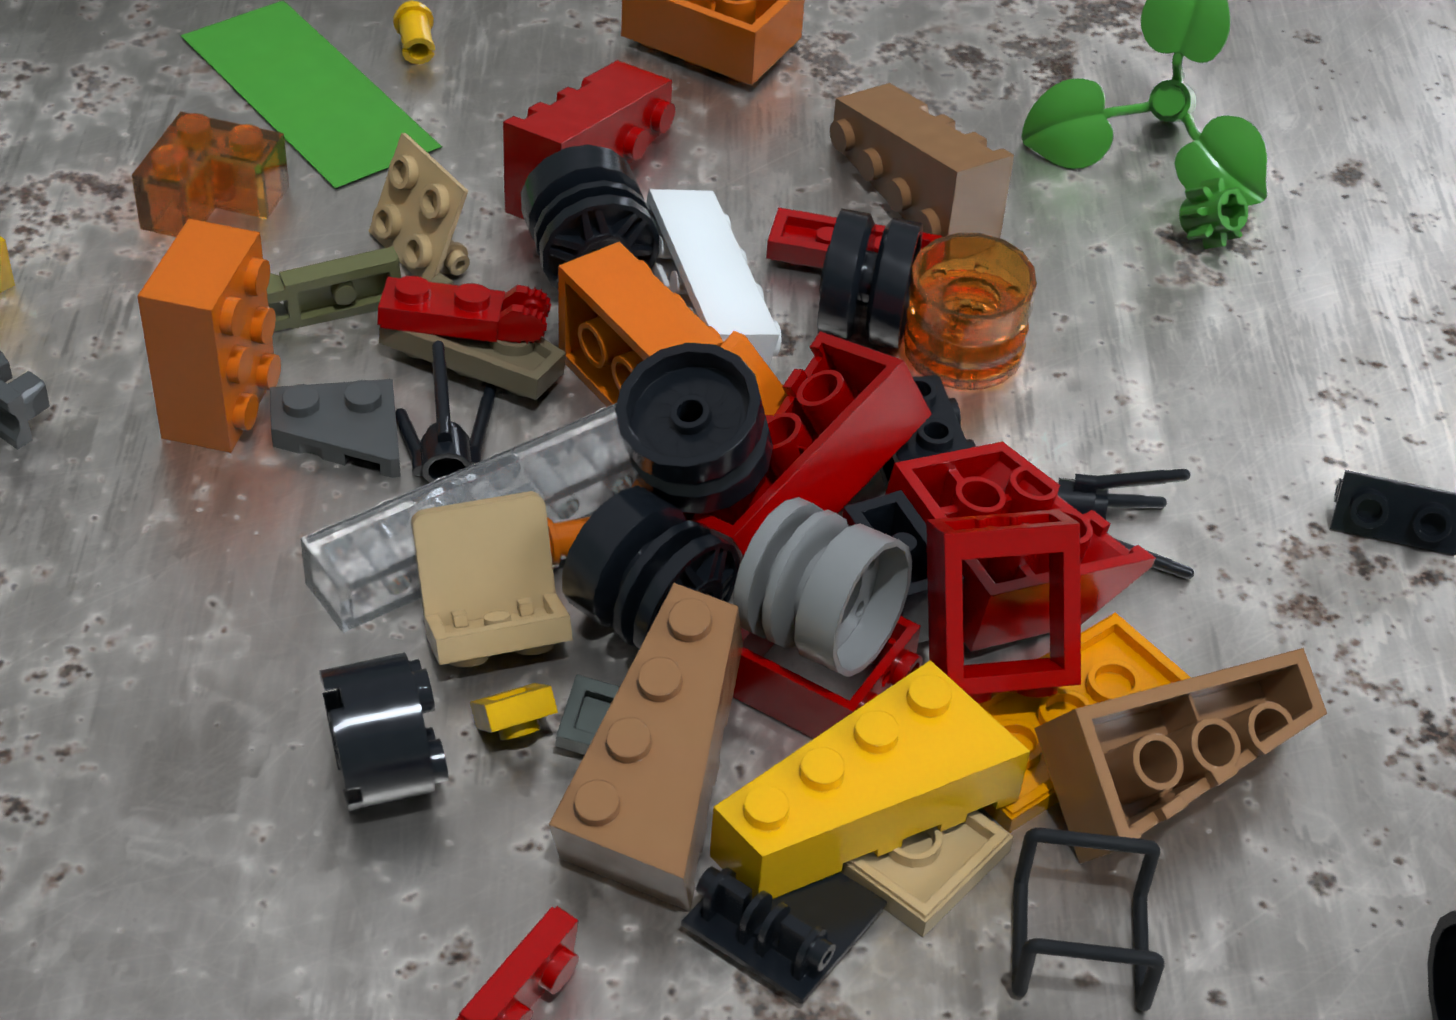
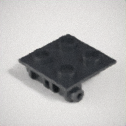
M711 866L702 874L696 887V891L704 897L681 921V925L803 1004L887 906V901L841 872L772 899L771 894L764 890L752 899L753 889L737 880L735 871L728 867L719 871Z

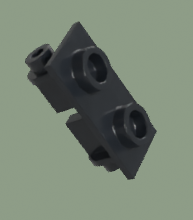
M1345 470L1343 479H1338L1334 494L1336 506L1330 529L1456 555L1455 492Z

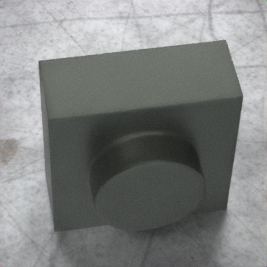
M576 674L556 734L555 746L585 755L620 686Z

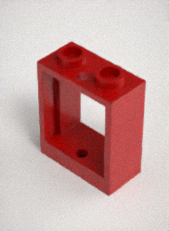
M1059 509L926 519L929 660L977 703L991 700L993 697L992 693L1017 691L1018 694L1027 697H1049L1058 693V687L1081 685L1080 523ZM1049 553L1050 658L964 665L962 560Z
M902 616L899 617L892 635L878 656L871 662V664L876 666L850 700L764 658L775 643L741 628L743 648L733 698L814 739L922 666L923 657L916 654L921 625Z

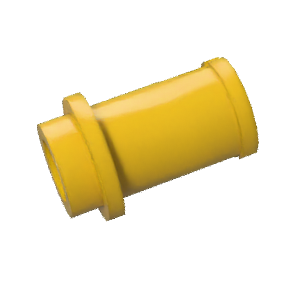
M407 1L401 4L393 16V25L401 36L402 55L405 60L412 64L429 62L434 57L435 44L431 35V29L434 25L433 14L428 7L418 1Z

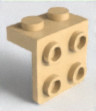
M528 491L422 509L413 515L411 528L426 637L439 665L450 664L455 667H472L486 662L489 656L513 651L523 655L542 654L550 651L556 643L573 640L570 615L555 590L546 505L538 493Z

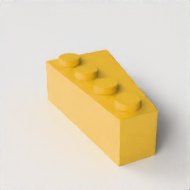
M929 660L715 805L712 817L710 857L722 870L728 867L735 871L736 879L753 889L752 899L763 890L771 894L772 899L841 872L845 862L870 852H874L877 857L882 856L896 848H901L905 838L937 826L940 832L964 823L968 813L990 804L995 809L1018 801L1030 750Z

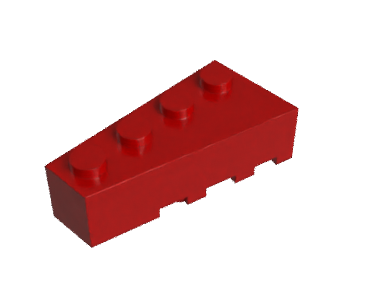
M617 60L583 78L580 89L576 90L566 87L557 92L556 102L548 105L538 102L529 107L527 118L521 119L512 116L503 121L505 212L524 219L521 211V191L529 173L546 157L567 147L590 144L613 150L626 159L629 165L634 160H639L645 153L646 148L661 133H666L672 125L675 116V105L671 103L672 80Z
M820 331L810 345L814 357L805 370L794 369L782 386L787 397L774 416L766 415L773 443L768 472L755 490L729 508L705 514H695L692 521L704 525L710 530L712 535L722 537L734 545L741 563L753 535L768 514L782 502L800 497L814 503L823 510H830L838 514L932 415L904 360Z

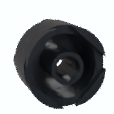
M403 652L319 670L320 680L325 691L336 689L324 692L323 699L338 770L342 769L346 788L343 789L349 812L435 792L436 783L449 781L441 740L436 739L432 727L425 728L423 713L435 711V704L426 668L422 669L419 659L409 661L406 653Z

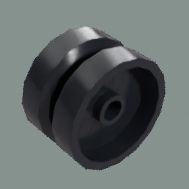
M841 209L833 229L831 242L828 246L822 269L817 320L818 333L821 331L844 340H849L858 328L863 306L867 307L865 333L869 343L899 350L904 338L916 283L923 238V223L893 218L883 231L878 252H874L876 225L871 214Z
M684 343L657 351L637 364L621 385L615 412L620 434L626 451L629 453L636 479L642 487L650 489L682 512L705 514L729 508L751 494L768 472L773 443L756 376L739 355L714 344Z

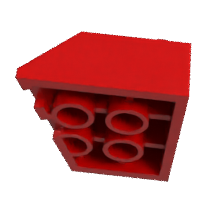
M1003 441L894 463L885 495L902 490L925 523L926 519L1056 509L1079 522L1081 624L1152 568L1156 557L1137 544L1129 550L1107 532L1111 523L1094 510L1082 514L1057 495L1060 487L1057 482ZM1049 553L962 560V575L965 577L963 585V641L971 652L1050 633Z

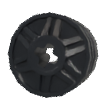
M590 144L567 147L546 157L529 173L521 191V211L529 233L535 242V250L540 258L542 269L554 288L558 290L559 265L616 242L622 243L638 260H643L650 269L652 268L659 254V232L626 159L609 148Z
M634 486L619 491L601 504L582 526L569 549L564 564L562 592L571 605L599 625L614 628L623 642L636 646L639 651L674 583L729 602L739 571L740 557L734 545L722 537L712 535L710 530L704 525L690 520L687 521L680 509L650 489Z

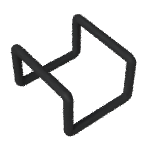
M1032 828L1026 832L1013 887L1012 992L1015 996L1023 997L1026 995L1036 955L1045 954L1135 965L1136 1006L1141 1011H1147L1151 1008L1165 965L1164 959L1159 953L1149 951L1147 898L1160 856V847L1157 843L1146 839L1048 828ZM1038 842L1144 854L1133 893L1134 949L1041 938L1027 941L1028 882Z

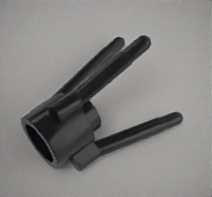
M437 340L432 344L436 423L428 427L420 441L406 410L399 408L395 413L400 431L412 457V473L416 476L423 475L433 485L450 487L465 482L472 472H478L482 469L481 449L494 404L496 386L493 384L485 386L469 439V436L462 427L450 419L445 347L442 341Z
M1187 469L1153 470L1098 476L1076 473L1075 479L1059 478L1058 484L1060 487L1057 495L1080 513L1085 514L1090 510H1094L1106 520L1107 507L1162 509L1167 505L1166 498L1161 496L1109 493V489L1187 481L1191 474ZM1116 539L1129 550L1134 547V545ZM1148 551L1156 557L1153 568L1185 579H1191L1194 576V570L1191 567Z

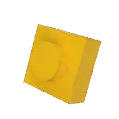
M538 683L528 684L470 702L476 728L488 732L498 731L500 740L513 739L534 733L541 729L539 718L558 713L552 687Z

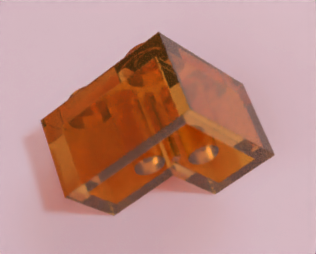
M180 112L132 174L140 229L177 237L188 219L206 222L215 208L268 219L289 189L284 133L261 129L254 125H242L213 119L202 114Z

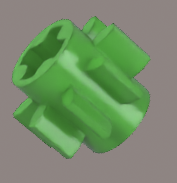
M1223 178L1201 181L1200 187L1186 189L1185 195L1187 199L1184 200L1180 207L1179 219L1183 230L1187 233L1188 240L1203 238L1204 249L1225 247L1227 240L1242 237L1240 229L1246 224L1248 205L1244 196L1240 193L1239 187L1225 189Z

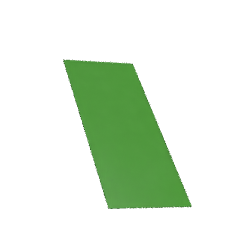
M284 0L180 35L335 189L389 168L401 133L409 135L427 153L442 147Z

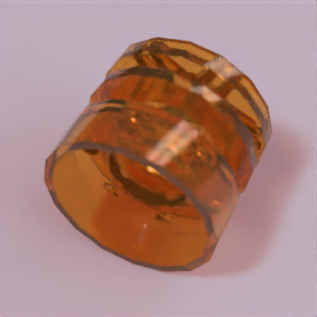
M983 233L951 234L935 239L919 251L911 270L909 287L910 305L906 313L907 324L904 330L905 355L918 373L923 376L939 374L943 386L955 390H983L1004 383L1018 371L1025 355L1026 338L1029 332L1028 320L1032 313L1037 286L1035 268L1024 252L1004 239Z

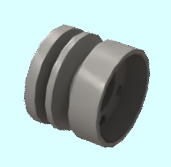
M800 497L786 500L768 514L753 535L740 563L734 586L733 605L738 606L741 628L762 638H767L768 641L785 649L796 646L799 655L846 677L860 673L878 656L892 635L903 611L911 583L912 558L909 546L894 537L861 523L848 527L847 520L839 514L830 510H823L814 503Z

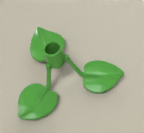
M1147 0L1142 9L1141 29L1146 42L1153 50L1163 54L1174 53L1172 58V79L1157 84L1153 88L1148 102L1106 109L1105 94L1098 83L1087 79L1062 81L1048 89L1029 111L1021 135L1023 144L1055 165L1071 169L1086 168L1099 162L1112 145L1114 132L1107 118L1152 112L1156 118L1164 122H1183L1189 136L1194 140L1182 147L1175 157L1177 176L1186 189L1200 187L1201 181L1223 178L1225 189L1240 188V193L1244 196L1248 206L1263 202L1267 198V150L1262 135L1251 122L1235 116H1219L1205 125L1202 133H1200L1192 116L1196 108V95L1194 90L1183 82L1185 77L1182 69L1183 56L1197 63H1207L1213 60L1224 48L1231 25L1228 0Z

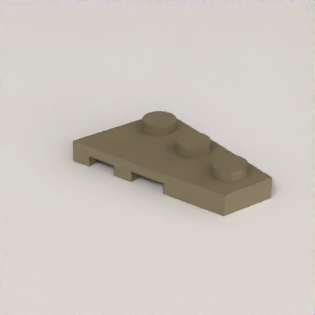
M442 273L437 274L429 281L454 285V281ZM379 326L380 344L402 351L411 358L424 359L433 363L432 344L437 340L442 341L445 347L447 368L454 370L461 376L476 378L504 388L516 396L537 400L565 370L566 352L542 337L540 341L536 340L534 343L528 342V344L525 341H521V343L502 340L490 342L384 329Z

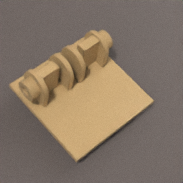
M401 133L368 232L385 248L393 246L399 257V262L413 276L422 277L430 281L439 273L461 275L468 269L470 264L468 250L463 244L454 242L451 239L468 190L409 135Z

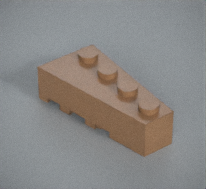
M891 83L835 99L834 119L830 125V138L835 149L854 165L862 178L870 182L885 198L891 209L898 212L904 220L923 223L924 233L943 236L940 258L944 262L1000 243L1014 154L1004 148L994 151L989 149L986 138L976 132L964 134L955 129V120L945 114L937 116L929 114L926 103Z
M676 583L672 585L549 823L560 859L691 911L695 891L694 880L700 853L702 854L706 836V820L713 786L716 785L720 765L721 744L725 726L728 724L743 648L738 606Z

